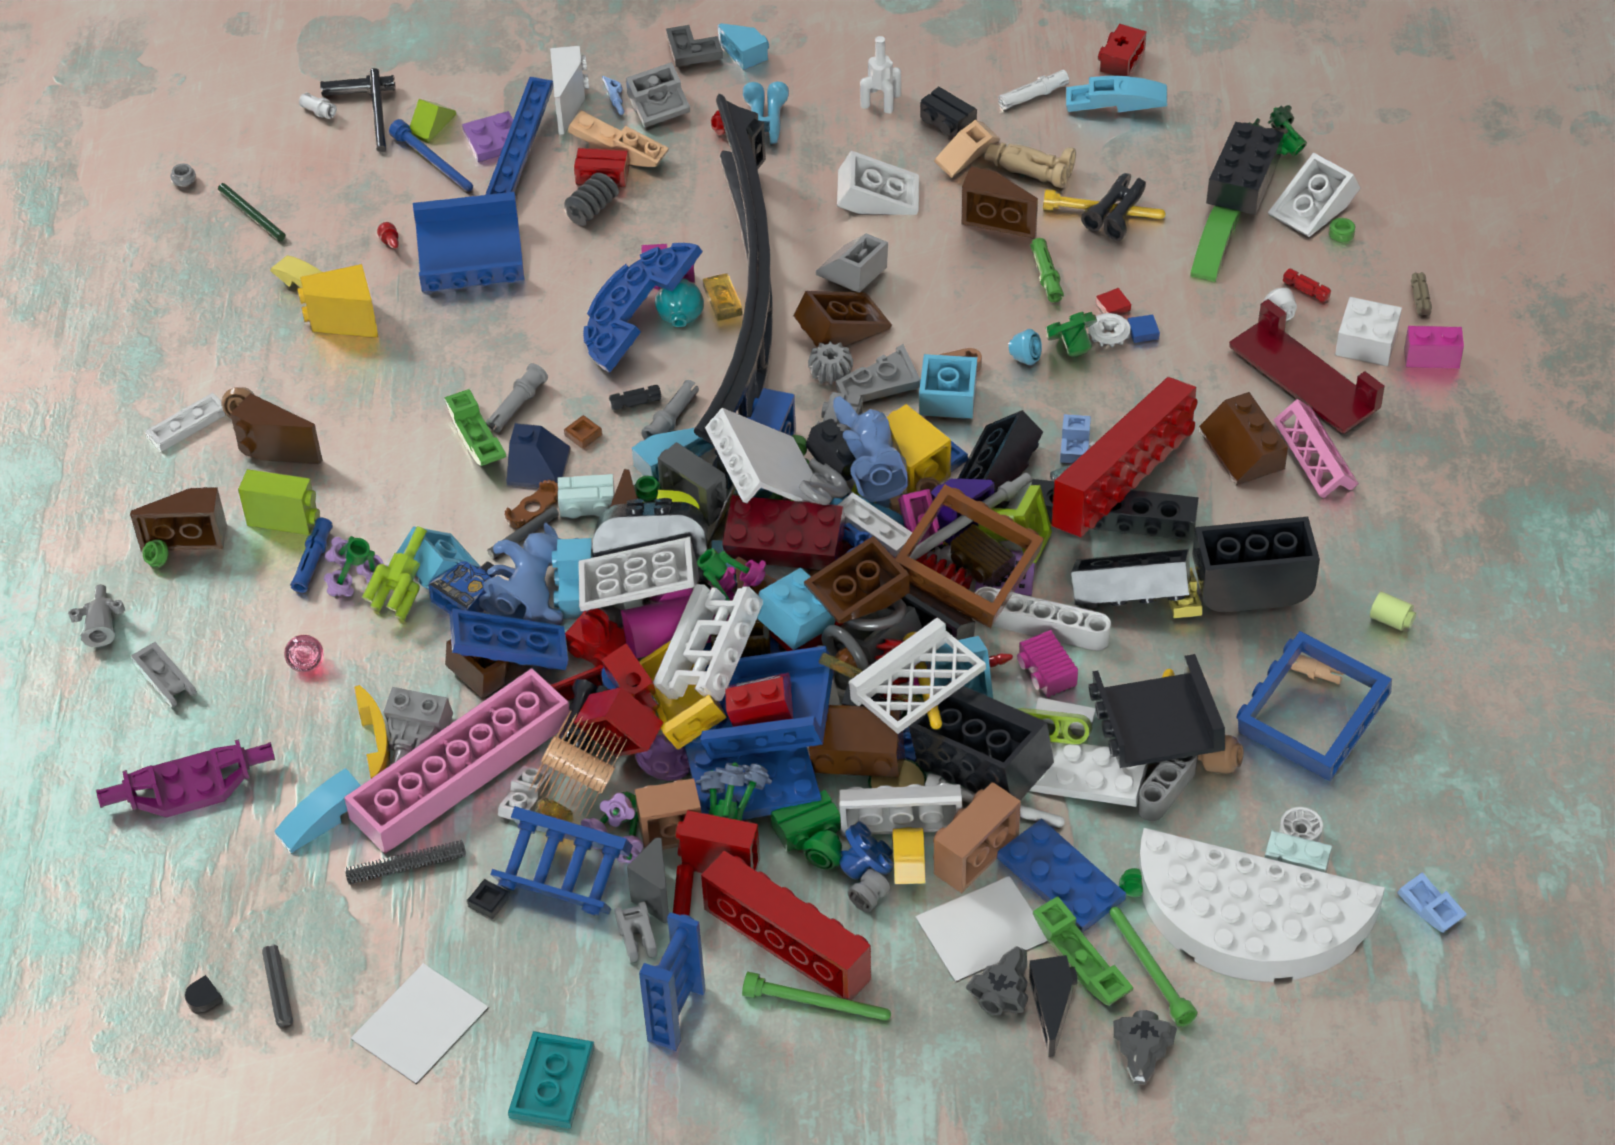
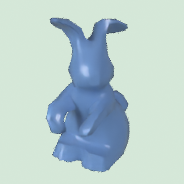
M838 396L833 401V407L838 422L851 428V430L843 432V438L856 459L850 469L858 493L869 502H876V504L889 508V499L900 495L908 486L906 459L893 448L889 421L883 412L880 413V411L872 409L858 415L849 402Z
M544 523L545 533L529 534L523 544L524 549L517 543L509 540L498 541L494 544V553L504 552L509 555L515 563V568L506 565H494L488 569L487 573L489 576H497L484 582L483 587L486 593L479 598V605L491 615L541 623L562 624L563 613L559 609L549 606L550 595L545 582L547 568L552 565V551H557V539H561L558 538L555 529L549 524ZM498 575H502V576H504V577H507V578H509V580H504L503 578H501V577L498 576Z

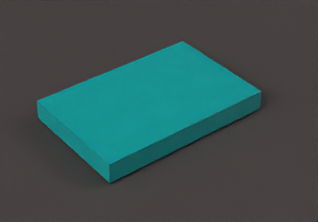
M533 1031L508 1110L509 1118L571 1129L595 1048L594 1041Z

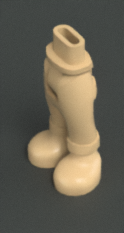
M1003 142L1000 145L991 143L985 153V160L993 161L995 166L1004 167L1009 172L1028 175L1045 183L1049 181L1055 187L1064 188L1067 184V178L1071 176L1075 165L1076 149L1072 147L1065 148L1061 157L1056 158V155H1048L1023 145L1009 143L1006 147V143Z

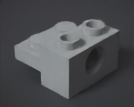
M672 62L626 78L628 97L635 112H638L644 128L690 112L689 103L681 88V81Z

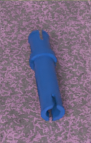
M317 518L311 535L305 540L306 548L290 583L291 589L298 593L307 592L321 553L326 551V541L333 528L332 522L327 518Z

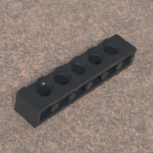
M1032 479L1031 485L1041 486L1049 521L1052 525L1055 481ZM1131 490L1121 502H1118L1111 509L1108 515H1104L1096 523L1093 530L1194 541L1199 497Z

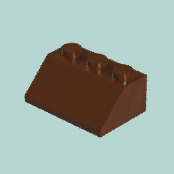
M1250 392L1224 400L1199 426V432L1236 486L1285 469L1288 446Z
M829 705L823 745L809 746L810 760L814 773L899 778L905 760L903 730L897 734L866 706ZM890 710V715L895 720L899 721L902 719L901 710Z

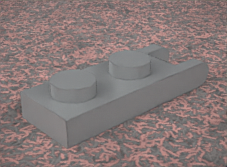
M156 642L131 655L133 664L171 708L177 705L173 696L181 691L186 690L191 696L197 693L193 684Z

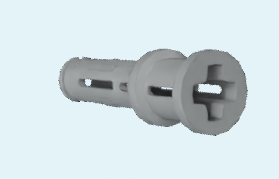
M531 363L527 366V372L522 378L516 379L513 384V391L486 421L487 426L491 430L497 426L494 432L499 433L523 402L533 398L535 390L539 385L548 380V375L542 367Z
M685 380L666 407L653 415L651 424L642 429L641 434L644 440L655 434L671 432L675 428V420L699 391L698 386L690 390L695 385V382Z

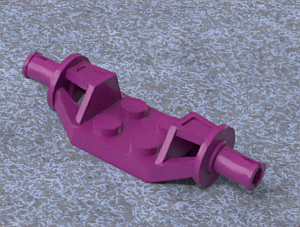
M239 739L235 740L236 745L212 748L205 752L153 766L150 765L129 774L127 770L122 771L124 780H122L121 784L96 789L100 808L127 800L131 804L133 811L140 809L167 818L225 802L244 779H250L247 771L250 770V766L275 760L271 742L244 749V747H241ZM238 763L239 768L223 780L221 769ZM153 788L156 798L137 796L136 791Z

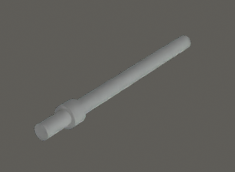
M1025 472L1012 482H1005L998 487L996 493L982 502L992 509L1002 501H1009L1017 495V491L1032 482L1031 476ZM964 515L960 516L917 545L910 558L917 560L973 522V520Z

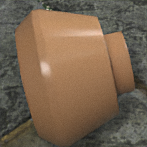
M236 387L227 390L221 400L224 413L231 419L230 413L250 393H254L246 387Z

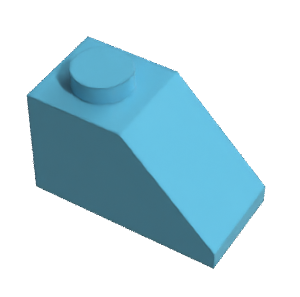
M723 23L718 25V39L721 47L742 70L768 60L769 42L755 28Z

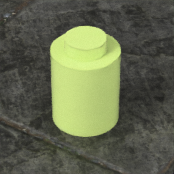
M1381 591L1372 605L1370 618L1403 631L1405 627L1410 628L1417 613L1413 611L1414 605Z

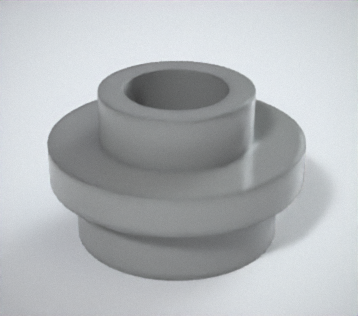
M182 163L173 167L170 177L173 184L188 186L195 181L196 173L190 165Z

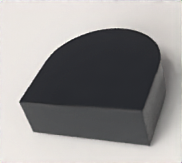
M206 975L190 984L185 991L187 1006L194 1012H206L223 1002L222 995Z

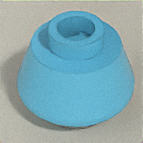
M1027 329L1014 335L1013 339L1009 342L1010 355L1015 360L1027 365H1033L1039 360L1042 352L1039 334L1033 329Z

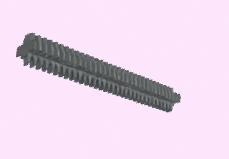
M460 840V844L459 841H456V844L453 841L452 844L449 842V846L447 843H445V846L441 844V847L437 845L438 849L436 846H434V849L433 847H430V849L426 848L427 852L424 848L423 852L421 849L419 852L417 850L415 852L412 851V855L410 852H408V855L407 853L401 854V858L399 855H397V858L395 855L393 858L390 856V861L386 857V861L384 858H382V861L378 859V862L375 860V864L373 861H371V864L367 862V865L363 863L364 867L361 863L360 868L358 864L356 868L354 865L352 868L349 866V870L345 867L347 882L349 885L351 881L352 884L355 881L358 883V879L362 882V878L363 881H366V878L367 880L373 879V875L374 878H377V875L378 878L381 875L384 877V872L388 876V872L389 875L392 872L395 874V870L399 873V869L400 872H403V869L404 871L410 870V866L412 870L414 866L415 869L418 866L421 868V863L423 867H425V863L426 866H429V863L432 865V861L436 864V860L437 863H440V860L442 863L443 858L445 862L447 861V857L449 861H451V857L452 860L455 857L458 859V855L462 858V854L463 857L466 856L465 846L462 840Z

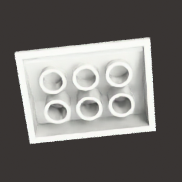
M690 537L580 560V610L586 611L695 587L699 581L698 565Z

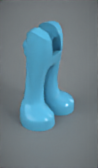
M778 81L768 86V117H763L765 103L764 88L757 82L747 83L743 87L744 101L751 107V111L758 113V120L764 122V132H769L770 144L777 143L780 135V111L788 99L789 88L785 83Z

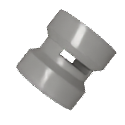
M868 869L861 877V882L854 884L848 891V897L857 908L864 912H870L877 905V899L883 898L890 891V885L879 872Z

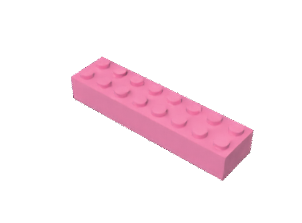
M530 669L345 796L349 819L386 854L556 735L570 712L569 702L539 674Z

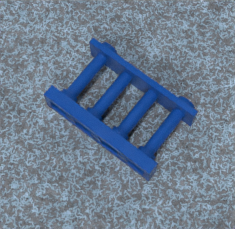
M514 806L511 818L518 824L520 831L506 871L502 872L495 869L491 871L490 875L498 881L497 885L511 891H515V888L519 887L582 906L581 910L591 915L599 916L600 912L610 914L611 908L601 901L615 858H619V855L630 856L633 845L628 839ZM538 830L545 832V836L548 839L532 881L517 876L530 836ZM565 838L574 841L573 845L576 847L562 887L559 889L546 885L545 881L558 844L563 842ZM593 846L602 849L601 853L604 855L589 897L573 893V889L586 852L591 850Z
M670 912L667 916L670 943L659 965L653 966L644 963L639 972L647 1041L677 1051L681 1042L679 1014L690 992L704 995L706 988L699 921L694 920L688 915H677Z

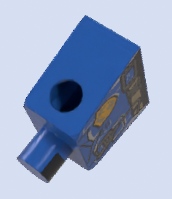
M466 561L458 563L428 583L431 602L451 614L452 608L483 613L485 610L480 607L479 598L486 593L483 587L484 582L496 576H489L487 573L488 569L494 565L486 561L477 569Z

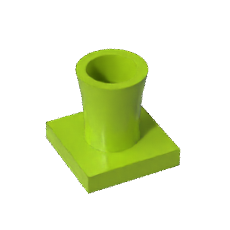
M1030 485L1017 509L993 507L991 510L1000 515L1009 516L1015 523L1036 531L1039 536L1044 538L1041 550L1033 562L1036 563L1052 534V529L1041 486ZM979 524V528L997 542L1009 541Z

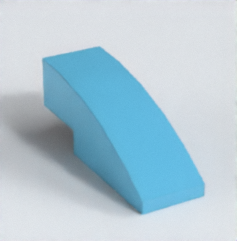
M346 768L302 800L275 829V835L288 851L293 853L342 823L340 815L347 812L344 797L361 785Z

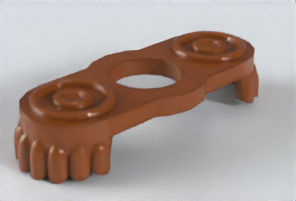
M544 480L543 483H539V490L531 496L522 499L520 504L512 511L507 507L504 515L508 525L513 528H521L544 513L547 508L558 500V484L555 481ZM536 502L540 504V508L537 511L529 512L525 509V506L529 503Z

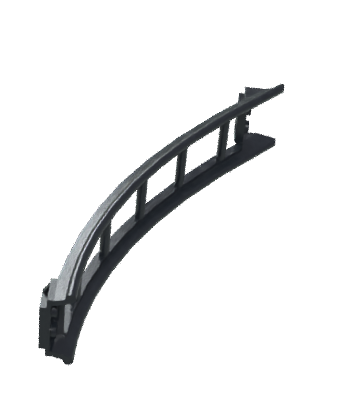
M718 94L716 103L732 152L722 150L720 160L740 224L748 265V289L742 326L733 358L708 410L694 428V433L698 437L712 445L714 444L705 427L721 408L746 418H751L753 402L755 398L760 397L767 380L772 347L773 315L767 214L758 169L766 160L764 122L758 120V113L736 106L727 101L722 94ZM715 448V455L717 456L712 466L725 474L726 489H729L733 482Z

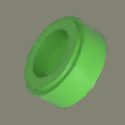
M1347 218L1334 219L1330 223L1329 236L1338 242H1348L1355 235V224Z

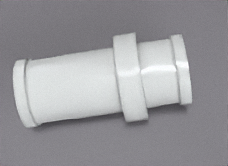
M305 92L299 99V105L302 108L313 111L318 117L331 119L336 114V105L330 103L326 98H317Z

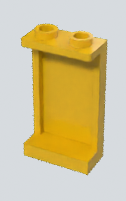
M671 641L639 661L652 681L656 677ZM688 684L684 696L678 699H668L655 687L656 693L654 698L660 705L656 711L664 722L661 729L677 750L700 736L702 731L709 730L727 718L719 701H716L710 695L703 697L695 690L696 685Z

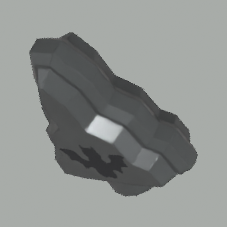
M1018 946L1014 947L1002 956L998 964L987 966L982 974H974L969 981L966 989L973 997L979 1000V1005L984 1011L992 1015H1001L1003 1010L1013 1014L1024 1012L1028 1002V995L1025 993L1028 982L1024 977L1027 969V950Z
M1148 1010L1136 1011L1133 1017H1121L1113 1021V1036L1120 1043V1052L1128 1058L1127 1070L1134 1084L1145 1085L1155 1072L1156 1061L1165 1057L1167 1046L1174 1045L1177 1028L1172 1026L1170 1022L1159 1020L1156 1013Z

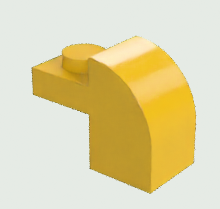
M904 827L893 829L892 845L895 884L925 883L923 828Z

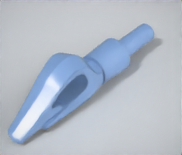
M602 76L612 105L616 107L619 115H623V101L620 97L623 89L621 83Z

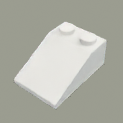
M580 46L550 48L559 135L565 133L585 100L584 89H589L588 74L582 73V70H587L586 55L581 56Z
M851 151L838 169L837 207L857 214L916 215L919 212V175Z
M1313 152L1269 210L1268 214L1310 237L1342 212L1361 188L1354 174Z

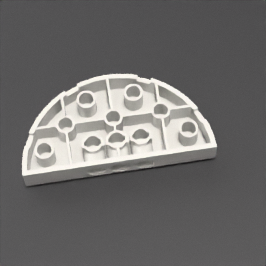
M1144 828L1141 838L1139 869L1142 874V900L1153 923L1177 950H1184L1194 957V961L1198 964L1230 977L1250 981L1274 982V978L1292 977V980L1325 971L1350 956L1363 939L1368 937L1381 909L1385 887Z

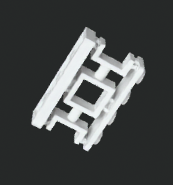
M696 584L653 681L654 686L668 699L683 697L688 684L696 685L695 690L703 697L710 695L716 701L723 699L725 689L730 683L763 605V600L750 587L738 588L733 601H724L726 597L717 588L709 590L705 585ZM718 634L712 650L703 651L709 635Z

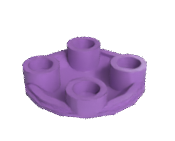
M664 734L663 736H656L648 751L635 754L639 766L646 773L657 779L666 781L679 780L690 771L684 746L677 750Z

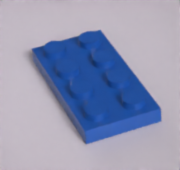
M452 608L450 614L452 653L463 656L483 657L490 660L515 662L521 665L541 666L547 669L566 670L568 655L564 626Z
M1042 818L997 851V859L1046 903L1058 896L1076 917L1075 925L1082 933L1107 915L1112 907H1117L1126 900V892Z

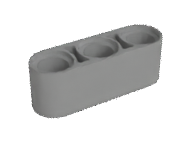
M1198 755L1160 762L1139 791L1138 813L1143 819L1156 821L1164 816L1194 777Z

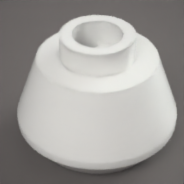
M1289 288L1274 289L1265 297L1264 301L1269 299L1287 312L1286 321L1294 317L1297 304L1294 294Z

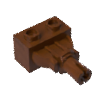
M451 639L446 641L445 666L481 698L504 686L505 675L508 673L513 662L452 653Z

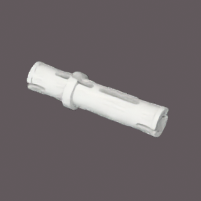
M1064 69L1046 77L1044 75L1040 76L1030 84L999 95V105L1002 110H1007L1039 95H1048L1052 90L1068 85L1069 76Z

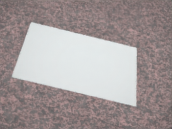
M1010 876L915 916L955 981L983 970L989 965L999 963L1002 956L1016 946L1028 950L1048 941L1035 920L1033 911Z
M423 963L350 1039L414 1083H417L480 1017L488 1006Z

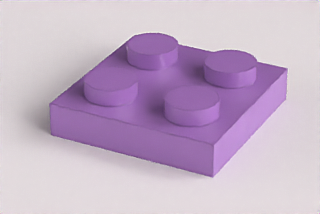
M509 111L462 124L463 133L478 162L500 156L513 122Z

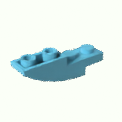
M1129 76L1089 77V84L1066 87V107L1068 112L1117 106L1118 113L1166 107L1167 85L1153 80Z

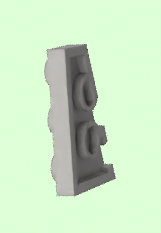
M904 344L896 347V352L889 356L882 355L878 357L876 363L867 368L860 367L837 380L836 389L838 393H843L846 396L849 394L861 396L863 402L920 388L921 380Z

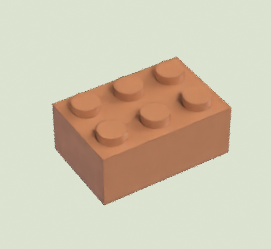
M993 782L985 790H979L972 802L965 809L961 808L955 814L953 821L946 828H940L933 839L934 875L960 893H963L997 859V851L1019 836L1021 801Z

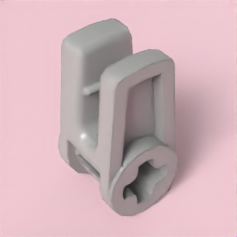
M640 902L638 906L624 910L621 907L614 909L618 929L623 937L630 963L636 962L639 958L638 943L634 939V934L636 933L642 936V945L646 949L647 956L650 958L656 957L657 948L651 930L646 903Z

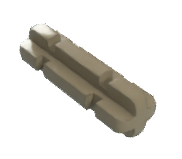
M1415 272L1412 274L1411 284L1415 304L1417 305V313L1420 316H1428L1431 314L1432 304L1429 300L1430 294L1426 283V275L1423 272Z

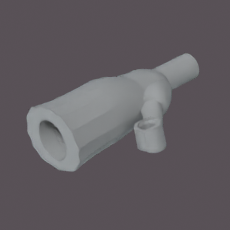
M100 584L95 587L94 600L86 603L83 608L71 609L68 615L72 623L80 622L82 616L86 615L81 633V641L90 647H101L112 643L115 639L111 611L113 610L115 614L124 613L125 607L121 600L114 601L106 598V587Z

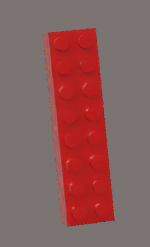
M1167 377L1057 477L1054 483L1052 526L1081 538L1089 529H1093L1104 515H1108L1111 509L1118 502H1121L1128 492L1135 489L1146 475H1150L1153 469L1160 462H1163L1168 454L1177 449L1187 436H1191L1195 429V421L1193 419L1198 403L1196 399L1197 387Z

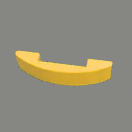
M358 685L354 686L361 724L362 726L373 724L378 752L366 754L370 778L372 779L390 766L389 741L384 719L377 703L363 687Z

